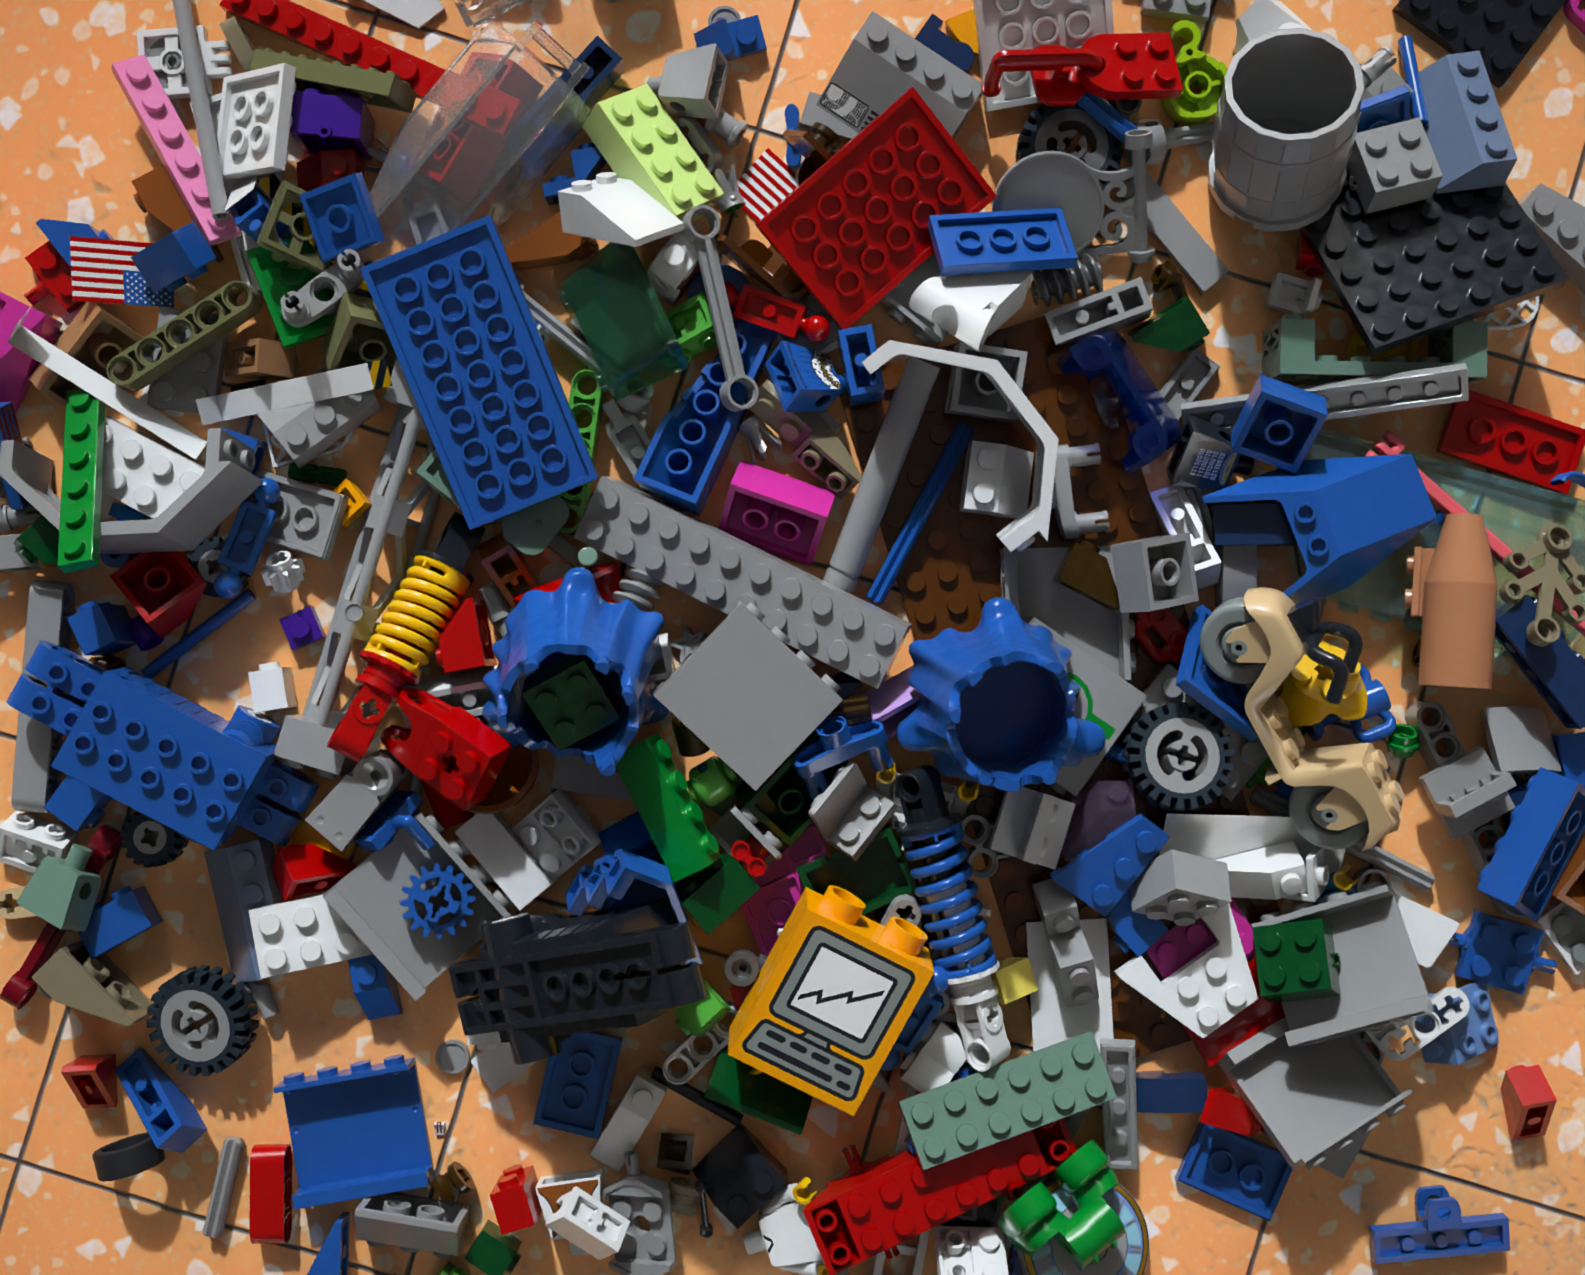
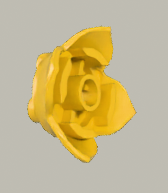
M1324 640L1321 641L1319 644L1320 648L1342 658V660L1344 659L1346 651L1328 644ZM1304 654L1300 662L1282 682L1284 688L1281 698L1288 708L1289 716L1287 718L1293 727L1312 726L1320 723L1329 714H1335L1341 720L1346 721L1364 718L1367 710L1368 695L1359 672L1361 669L1359 661L1354 673H1349L1348 682L1340 704H1332L1326 701L1325 698L1334 675L1333 671L1314 662ZM1317 677L1324 678L1325 681H1322V680L1318 679Z

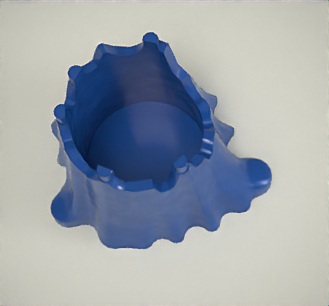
M575 567L566 572L561 585L553 592L531 590L522 596L518 605L506 617L507 633L505 637L493 644L492 651L499 664L496 669L487 672L483 677V683L492 693L490 699L483 707V718L487 721L489 728L513 744L511 750L521 743L531 750L545 748L558 758L568 756L581 757L587 764L596 763L597 769L602 776H612L615 773L616 766L641 725L662 721L670 713L653 696V691L658 686L651 680L649 674L662 655L659 634L664 625L663 615L658 612L642 611L628 599L616 604L605 602L598 591L593 574L583 567ZM569 654L587 655L595 663V669L606 676L621 700V719L558 751L522 695L524 680Z
M1003 597L989 599L981 610V619L978 626L971 632H960L947 628L933 639L916 640L909 645V654L913 660L914 667L909 676L908 683L918 692L920 700L917 708L899 723L896 729V737L899 744L908 751L932 753L935 767L941 775L973 783H981L986 786H994L1000 790L1021 791V788L1027 784L1045 783L1051 785L1057 780L1056 774L1062 766L1076 767L1082 758L1096 755L1103 749L1106 741L1104 730L1098 724L1074 715L1075 695L1080 691L1081 687L1076 682L1067 678V662L1072 656V652L1058 644L1048 628L1024 622L1011 601Z

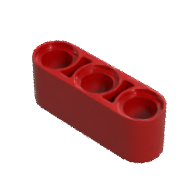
M255 1144L250 1155V1241L252 1244H287L292 1232V1147L290 1144Z

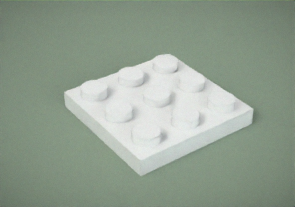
M282 63L224 77L216 141L224 181L285 171V164L288 160L289 130L292 125V101L296 90V67Z

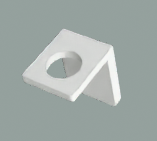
M1315 846L1306 857L1308 892L1284 897L1285 899L1316 902L1324 892L1329 881V867L1324 864V848Z

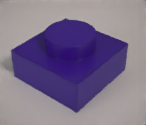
M313 606L279 619L292 650H298L326 638V634Z

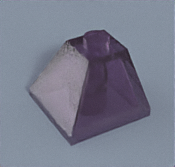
M1096 781L1083 787L1077 796L1069 793L1059 798L1075 803L1063 843L1064 861H1073L1076 859V855L1085 849L1087 851L1105 840V836L1136 817L1133 786H1130L1127 781Z

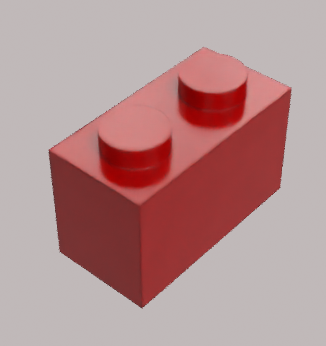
M518 1164L505 1169L490 1193V1199L501 1235L533 1226L537 1222L542 1209L536 1193L538 1180L533 1165L523 1168L522 1164Z

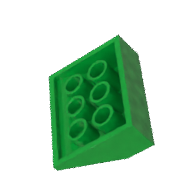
M656 733L627 748L616 768L665 865L668 866L673 881H679L696 873L721 858L718 842L708 832L703 822V813L699 805L693 802L687 790V782L684 775L676 769L671 759V750L667 742L661 739L659 733Z

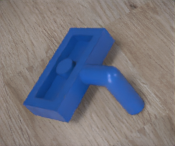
M397 790L355 837L354 841L362 849L380 851L393 841L395 832L399 828H403L424 851L430 849L434 845V840L413 818L416 814V808L423 800L415 791Z

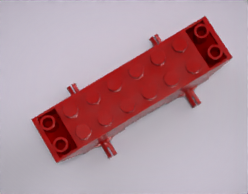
M1064 1118L926 1170H921L916 1153L913 1155L909 1149L892 1157L887 1154L872 1162H862L856 1145L852 1144L849 1145L853 1159L847 1147L842 1150L849 1169L842 1176L827 1182V1188L806 1205L802 1211L828 1274L835 1275L883 1251L886 1259L893 1258L892 1253L896 1257L900 1253L896 1245L1005 1193L1008 1201L1016 1200L1015 1197H1021L1018 1187L1057 1169L1077 1149Z

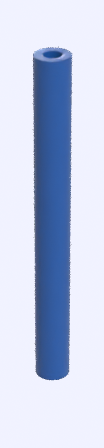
M246 589L141 669L142 675L149 679L155 677L256 600L253 592Z

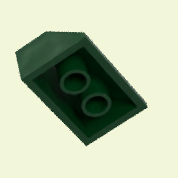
M728 1045L721 1049L708 1077L704 1097L801 1135L813 1096L764 1072L749 1074L751 1070L755 1069L754 1067L729 1056Z

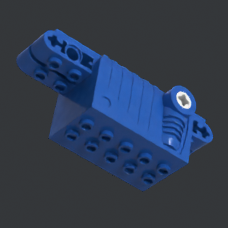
M40 640L25 667V670L32 675L22 673L6 701L14 709L67 736L51 767L168 826L188 840L212 850L217 849L233 837L239 825L273 843L286 846L302 819L296 812H306L320 786L316 781L309 778L307 774L282 764V761L276 759L277 756L273 755L276 744L273 742L281 729V725L260 712L254 713V709L238 705L230 721H227L216 713L208 711L206 708L191 702L181 695L179 696L172 690L160 686L155 681L143 677L139 672L128 666L108 671L64 647L44 640Z

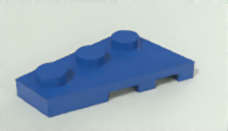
M1140 813L1105 836V840L1088 851L1085 849L1075 856L1076 859L1062 868H1056L1049 875L1061 886L1106 917L1168 841L1170 836Z

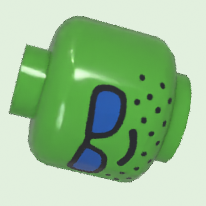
M712 756L689 771V780L686 781L687 788L698 804L704 803L707 806L713 807L736 792L737 784L735 780L739 778V775L720 757Z

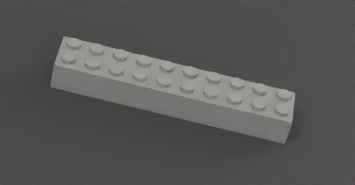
M601 476L573 537L636 569L648 573L652 577L728 615L737 607L736 604L739 601L745 606L751 602L766 616L762 622L770 630L777 626L791 640L788 645L802 650L804 653L877 689L883 685L912 626L911 623L611 476Z

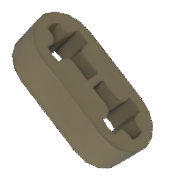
M232 16L219 25L244 71L248 72L251 71L249 68L255 48L238 19Z

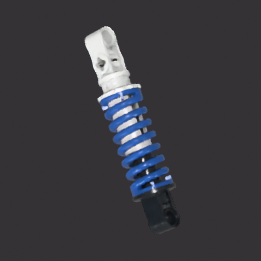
M926 764L900 774L896 780V790L900 797L906 825L898 828L897 833L901 837L903 848L912 847V842L918 841L919 848L907 851L905 856L908 861L923 860L924 865L913 868L910 871V876L913 879L925 877L928 879V883L915 888V894L918 897L927 896L928 902L920 905V912L923 915L931 914L932 920L924 924V929L928 933L936 932L937 937L928 943L931 950H941L942 954L934 959L933 964L934 966H940L947 972L949 978L948 985H950L951 991L949 998L955 1008L956 1021L961 1031L967 1061L975 1070L985 1072L1007 1058L1011 1051L1010 1042L1003 1023L1002 1010L996 996L998 993L995 983H992L991 974L997 971L1000 964L996 959L994 949L990 948L992 944L990 936L983 933L986 930L987 921L983 916L978 915L983 908L982 902L974 897L977 894L978 886L974 881L969 880L974 871L973 867L969 863L963 862L967 859L969 851L966 846L958 844L964 837L961 814L949 813L941 784V776L935 767Z

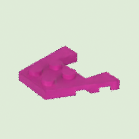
M815 824L809 826L791 846L788 845L783 850V857L779 860L775 858L766 867L764 874L754 879L760 889L741 905L762 955L769 956L778 939V929L784 928L805 889L796 866L828 853Z

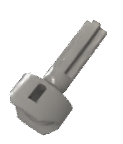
M1157 118L1131 121L1138 129L1152 130L1153 146L1146 149V166L1161 163L1166 149L1212 141L1214 135L1215 121L1166 129L1163 128ZM1126 149V159L1132 165V150Z

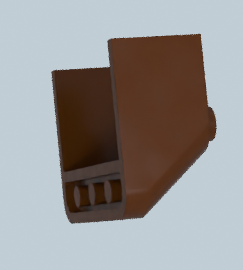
M785 130L782 134L805 157L796 171L795 179L797 186L802 184L832 157L807 131ZM716 234L714 236L716 248L740 270L781 297L796 300L803 297L808 291L772 245L767 248L762 242L754 239L745 240L737 245L726 235Z

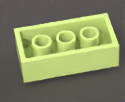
M648 84L598 102L582 126L618 178L632 180L679 220H682L683 216L695 206L708 205L713 208L725 194ZM694 213L691 218V223L704 216L698 213Z

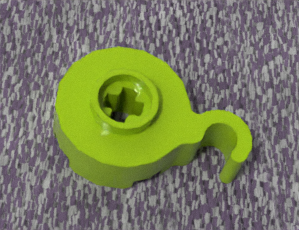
M1181 20L1173 25L1169 33L1171 41L1181 37L1187 42L1176 56L1183 91L1179 98L1160 99V102L1166 114L1175 122L1189 126L1207 123L1214 119L1228 69L1222 61L1219 63L1213 57L1207 56V52L1198 50L1197 47L1201 40L1199 27L1194 22ZM1191 84H1195V88H1201L1202 91L1199 95L1190 91L1189 87Z

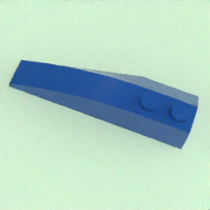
M742 320L735 329L744 372L745 375L751 377L758 384L776 332ZM720 353L716 355L712 362L706 364L701 370L699 378L690 388L688 387L680 396L681 400L672 411H668L662 418L634 477L636 483L669 505L699 517L739 431V426L744 419V413L747 412V409L739 412L730 411L724 407L720 400V388L726 381ZM734 382L730 388L731 397L737 404L745 405L748 399L747 390L743 384Z

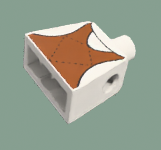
M680 232L674 233L648 268L647 288L673 307L688 289L694 275L701 271L695 244L687 240Z
M604 1169L540 1177L536 1185V1193L545 1221H547L550 1215L560 1209L561 1206L556 1201L562 1195L572 1191L575 1186L603 1203L601 1190L604 1189ZM548 1228L552 1239H564V1237ZM568 1241L571 1255L587 1253Z

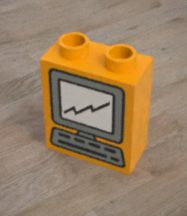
M829 885L824 895L805 887L729 1027L728 1055L854 1116L934 974L929 950L924 946L928 936L919 927L900 917L892 916L885 927L863 916L862 913L866 907L864 902L851 892L838 886Z

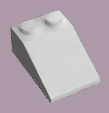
M613 172L599 173L596 175V179L592 181H574L571 183L570 188L558 191L562 232L637 247L684 230V223L632 180L617 178L616 173Z

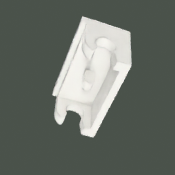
M577 1186L573 1187L572 1191L562 1195L556 1201L561 1207L556 1213L548 1217L545 1226L598 1260L619 1252L630 1220Z

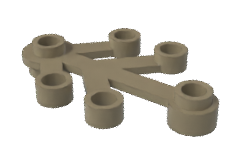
M1548 524L1542 527L1537 533L1536 543L1523 550H1513L1503 559V565L1506 570L1511 573H1518L1528 566L1530 560L1544 554L1541 568L1517 581L1510 580L1499 588L1500 598L1505 603L1512 604L1521 599L1525 592L1539 585L1535 620L1528 624L1526 637L1530 643L1541 647L1551 644L1560 636V626L1551 617L1554 593H1556L1565 607L1562 611L1565 622L1570 625H1577L1585 620V605L1580 603L1574 595L1585 592V572L1582 571L1569 551L1573 542L1571 532L1560 524ZM1513 558L1517 559L1519 565L1515 564ZM1558 563L1562 565L1570 576L1566 582L1558 571ZM1576 579L1581 582L1582 587L1577 584ZM1508 588L1514 591L1515 596L1510 594ZM1572 609L1576 611L1578 618L1573 614Z

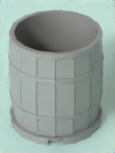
M1305 28L1279 29L1250 40L1233 56L1225 75L1223 90L1217 104L1212 139L1213 151L1208 161L1209 191L1220 209L1234 219L1238 216L1244 221L1253 223L1252 228L1266 232L1296 230L1320 220L1330 210L1331 204L1339 197L1347 176L1346 166L1352 153L1351 150L1361 118V99L1364 92L1362 67L1347 46L1326 33Z

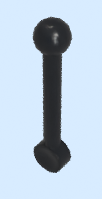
M699 1180L695 1184V1189L699 1193L702 1216L700 1235L708 1238L713 1235V1226L709 1223L706 1200L708 1183L705 1180Z

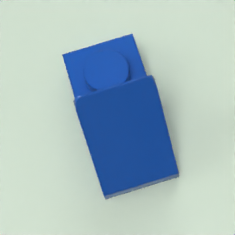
M758 15L727 23L726 18H722L694 33L697 48L716 43L727 61L767 51Z

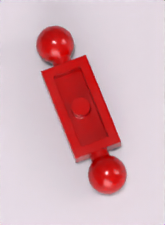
M724 282L730 308L736 306L733 313L735 318L797 340L800 330L804 331L806 338L812 342H822L829 336L830 324L828 320L821 315H813L806 318L809 309L807 306L744 284L740 294L733 284Z

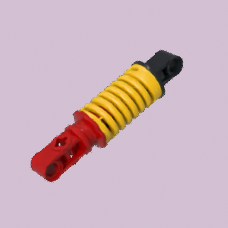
M455 512L447 523L434 552L424 549L416 550L414 554L415 566L408 568L407 578L401 581L400 590L395 592L394 601L389 603L388 612L384 613L381 618L382 623L376 626L375 634L370 637L367 646L359 654L361 660L367 664L363 674H358L355 679L356 684L360 688L343 719L340 720L332 733L326 747L359 763L369 748L374 733L390 703L398 704V696L405 685L418 686L422 675V670L419 666L427 665L429 662V657L424 653H434L435 645L432 642H439L438 639L441 636L439 631H444L448 625L445 620L452 619L454 615L452 609L458 608L460 604L457 597H463L467 589L474 582L473 576L464 569V566L480 542L486 528L480 526L469 530L464 516ZM369 702L372 704L370 710L374 715L364 718L362 716L363 709L359 706Z

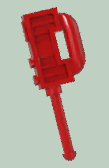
M1169 608L1151 612H1135L1133 614L1136 617L1134 620L1135 640L1147 655L1158 663H1166L1168 661L1176 663L1180 660L1187 637V627L1183 622H1178ZM1152 627L1165 644L1159 648L1145 631L1146 629Z

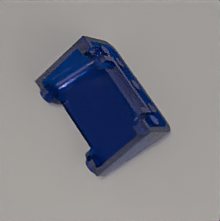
M1106 330L1083 338L1069 347L1056 362L1064 376L1071 373H1079L1084 375L1087 381H1090L1103 373L1138 426L1136 431L1125 437L1129 443V450L1126 456L1120 460L1129 475L1161 456L1180 440L1182 428L1179 421L1125 339L1119 333Z

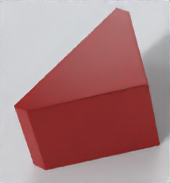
M116 1054L84 1055L62 1067L61 1073L83 1109L117 1106Z

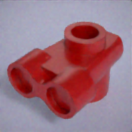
M752 834L745 841H736L731 848L732 856L750 875L759 877L764 874L766 870L764 860L771 853Z

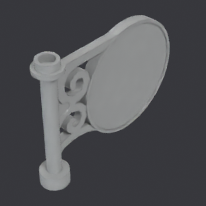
M1135 129L1124 133L1125 149L1132 150V165L1118 171L1094 169L1079 158L1060 151H1042L1022 158L1013 164L1000 179L995 189L997 197L992 201V212L1062 208L1078 257H1082L1084 254L1097 256L1128 252V256L1131 257L1133 263L1150 262L1152 255L1155 254V248L1148 246L1146 149L1153 146L1152 130ZM1132 177L1133 194L1122 201L1112 200L1109 197L1111 189L1119 187L1115 191L1117 197H1124L1127 193V186L1123 180ZM1099 180L1107 181L1103 188H1101ZM1106 204L1112 210L1104 214V205ZM1119 219L1126 223L1127 234L1121 241L1113 244L1088 246L1099 229L1102 237L1106 240L1113 241L1122 235L1123 229L1119 222L1115 223V230L1113 232L1107 230L1108 224L1112 220Z

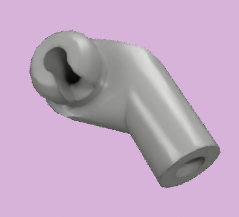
M258 981L243 982L246 987L240 991L241 995L245 996L252 993L254 1000L251 1002L257 1003L263 1020L280 1013L268 985Z

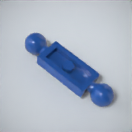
M271 478L261 479L264 482L253 491V496L256 499L254 503L246 500L241 503L219 555L217 563L227 567V570L216 576L214 589L223 598H233L240 593L242 589V581L239 577L241 572L250 576L253 575L277 517L276 511L268 509V505L275 503L279 499L281 489L279 484Z
M933 966L934 974L880 1068L881 1070H892L898 1065L900 1061L899 1050L908 1055L911 1054L941 1009L943 996L939 994L945 992L950 985H948L949 978L947 972L940 966Z

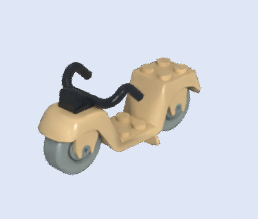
M1266 587L1250 588L1245 592L1244 597L1233 598L1220 604L1206 619L1200 633V650L1203 659L1208 667L1224 680L1237 684L1254 683L1247 694L1244 707L1250 722L1272 761L1265 775V782L1267 785H1270L1282 779L1287 785L1294 787L1289 798V815L1299 834L1312 844L1327 849L1352 847L1365 838L1361 852L1369 850L1385 835L1398 831L1401 821L1399 813L1401 812L1402 800L1405 799L1400 784L1396 780L1392 781L1386 771L1388 764L1384 754L1379 749L1375 750L1370 742L1304 749L1305 741L1302 733L1297 727H1292L1287 718L1289 712L1284 700L1281 697L1277 698L1274 693L1300 662L1304 654H1306L1314 662L1333 671L1334 675L1325 700L1332 704H1340L1348 682L1349 673H1354L1362 652L1363 641L1361 635L1356 629L1345 624L1330 621L1320 622L1323 617V602L1320 596L1310 598L1295 605L1284 592ZM1325 635L1340 637L1348 641V648L1343 660L1319 647Z

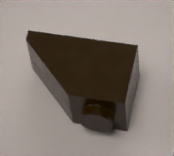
M1082 540L1081 544L1077 542L1071 544L1052 581L1111 611L1119 610L1117 588L1107 558L1099 554L1101 549Z

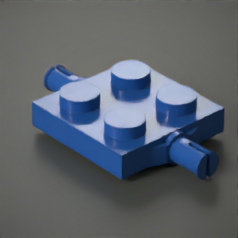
M1474 910L1470 925L1463 934L1455 932L1447 943L1459 947V959L1454 971L1456 975L1524 995L1529 976L1534 969L1552 975L1556 970L1551 967L1557 968V963L1555 960L1538 956V949L1544 934L1543 930L1478 910Z

